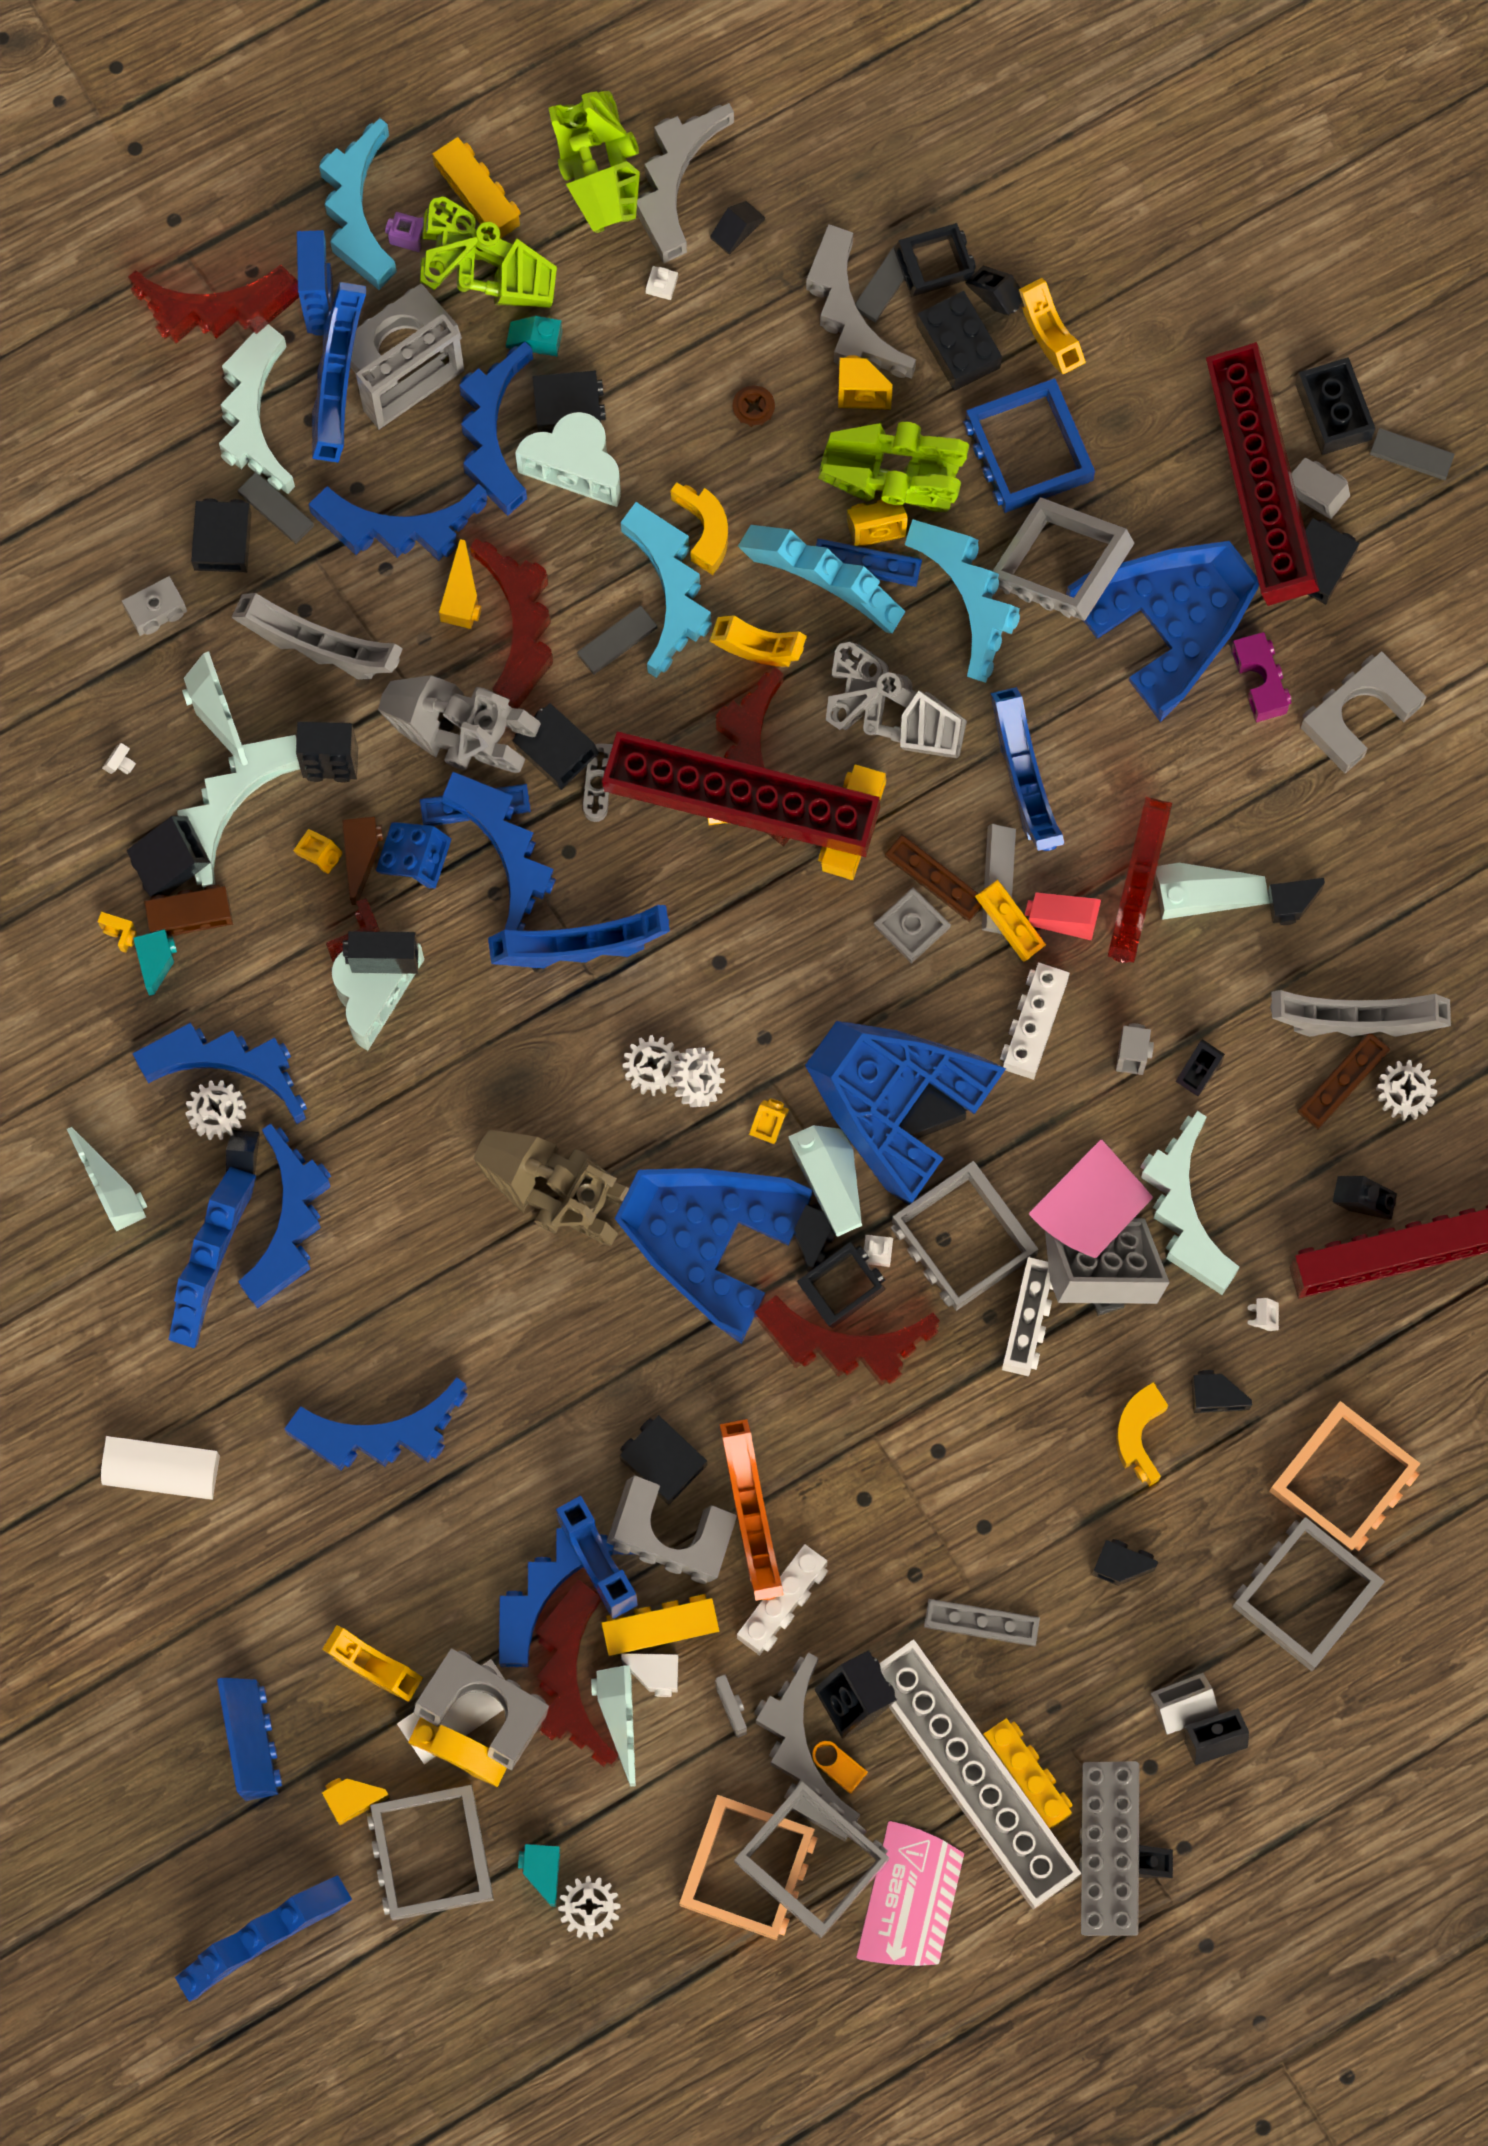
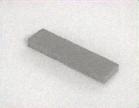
M991 824L987 829L984 889L998 879L1012 898L1016 829ZM983 908L982 930L1002 934Z
M928 1599L924 1628L1036 1646L1040 1617Z

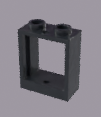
M957 223L898 240L894 251L911 297L967 281L974 274L976 269L975 260L971 254H968L965 233L959 229ZM948 239L960 272L924 282L913 249Z
M851 1242L797 1281L824 1321L832 1329L886 1290L882 1284L886 1281L877 1267L874 1269L870 1268L866 1262L869 1256L861 1245L855 1247ZM852 1255L874 1287L835 1314L814 1283Z

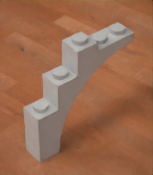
M729 103L724 106H715L708 113L700 117L693 116L683 125L677 116L672 119H663L654 127L655 140L663 155L653 156L645 163V175L654 192H645L638 197L636 213L663 264L687 253V242L679 225L676 209L681 179L689 162L701 146L716 133L734 123V111Z
M828 224L808 274L806 290H809L811 294L817 297H827L820 315V326L830 333H841L834 351V362L840 366V358L856 355L867 359L877 369L888 370L899 378L908 377L912 379L915 372L916 359L897 351L880 339L866 324L856 308L850 292L847 275V264L853 245V232Z
M257 593L242 594L231 617L279 649H296L316 663L334 664L356 679H372L376 673H392L399 664V656L403 648L395 643L367 641L319 626L286 611Z
M1278 990L1272 992V1002L1270 1005L1272 1019L1294 1026V1032L1308 1037L1332 1032H1340L1351 1037L1383 1032L1397 1037L1451 1026L1450 999L1437 994L1390 1000H1334L1308 997Z
M808 1652L805 1658L800 1656L792 1670L796 1675L791 1683L786 1681L778 1694L782 1699L779 1701L770 1696L767 1702L763 1699L761 1700L754 1712V1715L758 1716L756 1724L783 1739L782 1743L776 1742L769 1754L773 1758L771 1766L799 1781L797 1785L791 1784L784 1798L788 1799L801 1782L807 1786L811 1783L823 1793L821 1798L827 1804L834 1802L845 1812L842 1817L851 1824L853 1821L857 1822L860 1814L841 1801L826 1785L814 1765L806 1743L803 1724L804 1700L809 1680L818 1663V1658ZM804 1797L792 1809L793 1812L844 1842L848 1838L844 1832Z

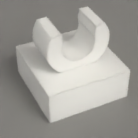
M653 266L646 286V294L671 300L678 279V272Z
M122 743L117 745L102 769L110 774L115 772L117 768L125 774L130 773L136 765L134 761L125 757L130 748Z
M873 1235L865 1236L864 1250L869 1256V1259L866 1260L868 1265L890 1267L893 1238Z
M1268 1298L1257 1299V1305L1251 1304L1248 1306V1310L1252 1312L1257 1311V1318L1255 1320H1248L1249 1325L1260 1327L1267 1331L1279 1330L1278 1302Z

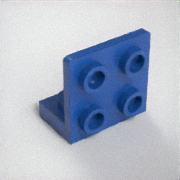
M392 822L376 871L379 874L412 877L425 887L436 889L452 839L434 826Z

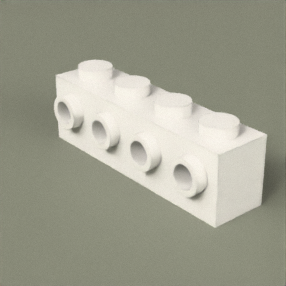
M1039 962L1036 971L1030 970L1026 985L1030 986L1027 995L1022 994L1017 1008V1010L1022 1011L1019 1021L1013 1019L1009 1035L1013 1036L1011 1044L1004 1045L1000 1060L1004 1061L1003 1067L1006 1068V1071L1034 1080L1068 982L1069 972Z
M1030 1257L1027 1259L1002 1367L1004 1371L1029 1376L1031 1369H1037L1040 1353H1036L1035 1349L1037 1342L1043 1343L1046 1327L1041 1326L1043 1315L1049 1317L1052 1300L1047 1299L1049 1289L1053 1290L1047 1261Z
M804 1544L780 1576L784 1595L777 1596L771 1600H762L737 1633V1639L759 1656L764 1650L768 1652L778 1639L775 1635L781 1627L786 1629L795 1615L792 1612L797 1605L802 1607L810 1597L811 1592H809V1589L815 1582L819 1584L828 1573V1570L825 1569L827 1567V1560Z

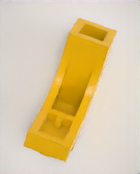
M1040 278L1019 289L1024 304L1022 310L1029 327L1052 365L1061 374H1065L1086 363L1079 341L1069 333L1055 309L1046 281Z
M676 482L671 489V500L694 514L701 521L704 528L700 540L691 551V562L714 575L725 557L728 546V523L724 509L717 498L706 488L698 496L692 487L688 485L682 486Z
M734 615L717 618L710 642L744 659L765 665L789 667L791 661L799 660L807 636L799 631L787 633L764 631L749 625Z
M1154 1382L1140 1390L1128 1402L1119 1420L1116 1433L1117 1451L1124 1468H1127L1135 1463L1134 1471L1142 1483L1146 1481L1149 1487L1158 1482L1161 1475L1143 1448L1141 1440L1142 1430L1149 1421L1164 1413L1168 1408V1404Z
M336 1625L322 1649L334 1657L333 1659L356 1674L407 1702L410 1701L423 1679L422 1676L406 1665L375 1650L338 1625Z
M422 1717L419 1718L408 1741L410 1745L444 1759L465 1770L473 1777L495 1787L499 1786L507 1769L487 1756L488 1747L443 1725L437 1727Z

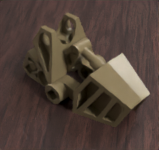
M489 1130L477 1148L474 1160L485 1177L523 1214L529 1204L540 1210L534 1222L545 1230L556 1233L560 1226H570L604 1245L612 1246L618 1233L607 1222L595 1217L604 1206L605 1200L620 1207L629 1191L626 1186L616 1183L617 1178L597 1165L591 1156L582 1151L574 1149L567 1160L557 1155L559 1149L556 1144L542 1138ZM542 1176L548 1179L547 1184L564 1201L560 1202L534 1189L533 1187L536 1184L535 1178Z

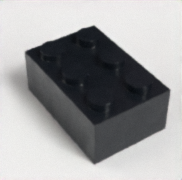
M965 291L917 314V328L954 391L1001 368L1002 355Z
M1349 357L1298 372L1295 385L1321 455L1372 440L1375 425Z
M297 722L296 755L303 778H307L308 781L321 782L323 779H334V781L340 783L350 782V779L357 780L358 745L352 723Z
M869 1650L842 1663L814 1689L842 1739L870 1725L897 1701L893 1686L886 1681L878 1660L872 1657Z

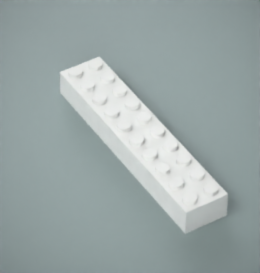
M913 1639L879 1663L881 1672L886 1681L893 1686L897 1699L889 1707L1031 1908L1035 1909L1081 1875L1079 1869Z

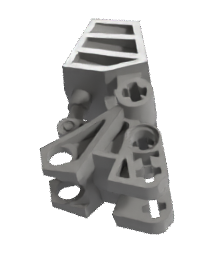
M845 642L837 646L832 676L834 678L847 679L846 689L843 694L828 696L826 721L839 730L844 729L846 731L865 715L863 729L868 735H880L891 738V741L899 742L900 747L906 751L952 758L960 756L967 724L966 719L929 692L913 691L912 682L907 676L889 673L887 664L862 645ZM852 650V654L859 659L861 657L860 662L851 660L848 651ZM875 664L877 666V673L871 677L869 675V667ZM885 697L906 707L902 714L901 727L894 726L893 728L882 725ZM841 708H844L847 716L841 722L838 719V712Z
M432 675L390 681L384 690L378 710L392 726L435 758L440 748L448 750L444 761L450 766L461 770L467 769L472 756H474L482 763L514 773L520 772L525 758L508 745L497 743L500 741L506 727L511 728L513 732L535 737L541 725L537 719L524 709L511 708L508 705L509 699L497 695L488 689L476 687L470 698L463 696L464 693L456 684ZM440 712H444L443 716L461 729L460 735L438 728L440 722L437 718Z

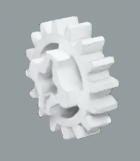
M650 1035L649 1042L639 1038L638 1047L634 1044L630 1045L632 1054H624V1059L629 1062L623 1063V1070L629 1071L625 1074L626 1080L633 1079L631 1088L635 1089L640 1086L641 1094L643 1095L647 1089L651 1090L652 1096L656 1095L657 1089H660L663 1094L666 1093V1085L671 1086V1083L674 1082L673 1078H675L670 1075V1072L676 1071L672 1063L673 1061H679L676 1059H678V1054L680 1053L679 1051L672 1052L674 1048L672 1042L664 1045V1037L655 1042L653 1035ZM652 1049L660 1050L662 1053L654 1052ZM641 1054V1062L634 1067L636 1058ZM652 1061L654 1065L657 1064V1069L653 1070L651 1067H648V1062ZM671 1064L670 1071L668 1075L664 1078V1069L668 1068ZM643 1078L653 1080V1082H647Z
M703 1047L686 1049V1053L678 1054L680 1061H673L672 1064L676 1071L670 1072V1075L675 1077L671 1087H677L676 1097L683 1096L682 1104H690V1107L709 1106V1102L717 1101L715 1094L723 1092L719 1084L725 1083V1079L720 1078L724 1068H718L719 1058L712 1059L713 1051H705Z
M1411 1060L1407 1061L1406 1066H1402V1063L1397 1061L1395 1069L1388 1066L1385 1070L1387 1075L1381 1074L1379 1080L1384 1084H1378L1376 1087L1377 1091L1382 1092L1377 1100L1380 1102L1385 1101L1384 1111L1388 1109L1393 1110L1391 1117L1394 1118L1399 1113L1401 1114L1402 1121H1405L1407 1116L1411 1114V1117L1416 1120L1418 1111L1425 1115L1428 1111L1426 1106H1433L1435 1101L1430 1097L1436 1096L1437 1090L1431 1089V1087L1435 1085L1436 1080L1428 1079L1431 1071L1422 1072L1421 1063L1415 1068L1412 1067ZM1402 1074V1078L1399 1081L1390 1082L1394 1077ZM1414 1076L1417 1077V1078L1421 1081V1083H1419V1082L1414 1078ZM1406 1081L1408 1090L1411 1092L1407 1100L1405 1090L1403 1089ZM1391 1097H1394L1399 1104H1397ZM1424 1098L1419 1104L1411 1107L1415 1099L1420 1100Z
M212 1080L209 1081L208 1088L200 1084V1092L198 1094L191 1092L194 1101L186 1102L189 1109L186 1112L188 1120H191L189 1122L191 1128H197L196 1131L199 1136L206 1132L209 1140H212L214 1134H217L219 1139L222 1140L223 1133L225 1132L232 1136V1128L240 1129L242 1126L239 1119L246 1118L244 1111H242L246 1108V1104L242 1100L241 1092H235L233 1084L226 1088L222 1080L218 1086H214ZM211 1104L220 1111L221 1116L212 1109Z
M587 1876L586 1883L583 1884L577 1878L575 1879V1888L569 1885L566 1886L569 1892L568 1896H560L565 1905L558 1907V1910L566 1913L561 1918V1922L566 1923L569 1921L570 1925L567 1930L571 1932L577 1929L578 1938H581L584 1932L588 1934L589 1940L593 1939L594 1932H598L603 1937L604 1932L602 1929L605 1927L609 1930L613 1929L610 1923L611 1919L619 1920V1916L614 1913V1910L620 1909L621 1905L613 1903L618 1894L609 1893L612 1887L610 1883L604 1887L601 1886V1878L592 1883L590 1876ZM594 1889L603 1893L608 1901L597 1899L594 1896ZM583 1890V1897L578 1902L571 1903L574 1896ZM589 1900L592 1901L594 1906L599 1907L592 1911V1915H587L586 1910H581L582 1906H586ZM608 1913L603 1922L598 1925L595 1924V1920L600 1914ZM571 1914L580 1915L585 1921V1926L578 1924Z

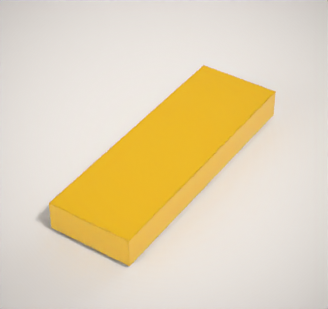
M998 879L975 896L1023 962L1046 946Z

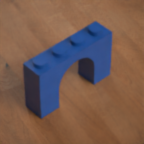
M324 230L297 231L298 293L307 333L322 336L328 311H331L333 305L331 264L326 263Z
M582 1496L557 1508L558 1522L612 1619L638 1606L637 1596L623 1569L619 1571L597 1531L595 1520Z

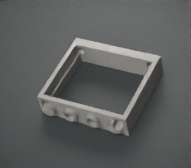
M443 313L356 373L363 410L378 430L464 371L459 333ZM439 325L441 327V333L436 328ZM444 348L442 354L379 396V393ZM448 356L450 362L444 365L442 360ZM369 373L374 378L370 382L364 378Z
M1040 497L993 569V572L999 574L998 588L1002 589L1005 594L1013 593L1025 602L1030 603L1034 601L1046 610L1052 611L1055 609L1068 618L1073 616L1085 621L1133 547L1134 541L1126 528ZM1047 522L1108 544L1074 598L1013 575Z
M974 1161L892 1217L893 1226L891 1229L899 1240L904 1239L909 1245L907 1249L909 1255L916 1263L918 1261L922 1263L926 1269L923 1273L932 1285L935 1283L942 1291L939 1295L948 1307L952 1305L956 1311L1024 1265L1028 1257L1034 1258L1038 1253L1037 1246ZM969 1180L1022 1253L958 1297L905 1223Z
M1305 1517L1301 1523L1295 1520L1286 1531L1289 1535L1288 1539L1283 1544L1278 1541L1268 1553L1272 1557L1266 1565L1260 1563L1250 1575L1254 1578L1252 1583L1248 1587L1243 1584L1233 1597L1237 1601L1233 1608L1310 1671H1313L1385 1581ZM1305 1531L1369 1582L1312 1654L1247 1602Z
M801 1782L735 1858L734 1863L821 1939L889 1861V1857L886 1855L888 1850L879 1841L874 1840L872 1843L864 1836L866 1830L856 1821L850 1824L842 1817L845 1812L834 1802L827 1804L821 1798L823 1793L811 1783L807 1786ZM802 1797L876 1860L824 1922L820 1921L750 1859Z
M472 1785L370 1805L371 1813H367L369 1829H375L377 1839L372 1841L374 1857L380 1858L382 1869L377 1870L380 1887L385 1886L387 1897L382 1898L385 1915L390 1914L391 1919L394 1921L494 1900ZM462 1797L480 1892L398 1908L381 1813Z

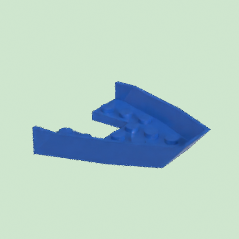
M1230 541L1169 549L1123 562L1084 622L1098 639L1138 611H1142L1170 650L1129 677V682L1161 722L1185 698L1232 636L1259 587V582L1255 573ZM1090 572L1069 585L1066 595L1074 598Z
M841 1021L834 1023L805 1064L836 1123L883 1187L907 1205H910L915 1200L943 1160V1157L899 1127V1124L928 1083L975 1114L1006 1070V1068L981 1056L901 1031Z
M703 1168L638 1170L614 1219L650 1264L718 1328L742 1344L764 1299L765 1292L716 1269L738 1223L789 1246L794 1236V1229L805 1205L810 1203L812 1189L788 1178Z

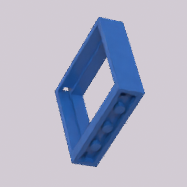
M1055 378L966 410V418L963 421L966 428L965 432L967 436L972 435L975 442L973 444L975 456L978 460L982 459L985 466L983 468L984 477L987 483L992 482L995 489L992 492L994 500L997 501L998 506H1002L1004 513L1037 502L1040 497L1045 499L1094 480V467ZM1046 397L1077 470L1010 494L982 429L980 420Z

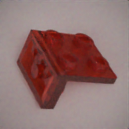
M367 898L357 901L359 911L354 913L360 929L356 931L380 932ZM348 934L326 942L332 962L343 952V940H348Z

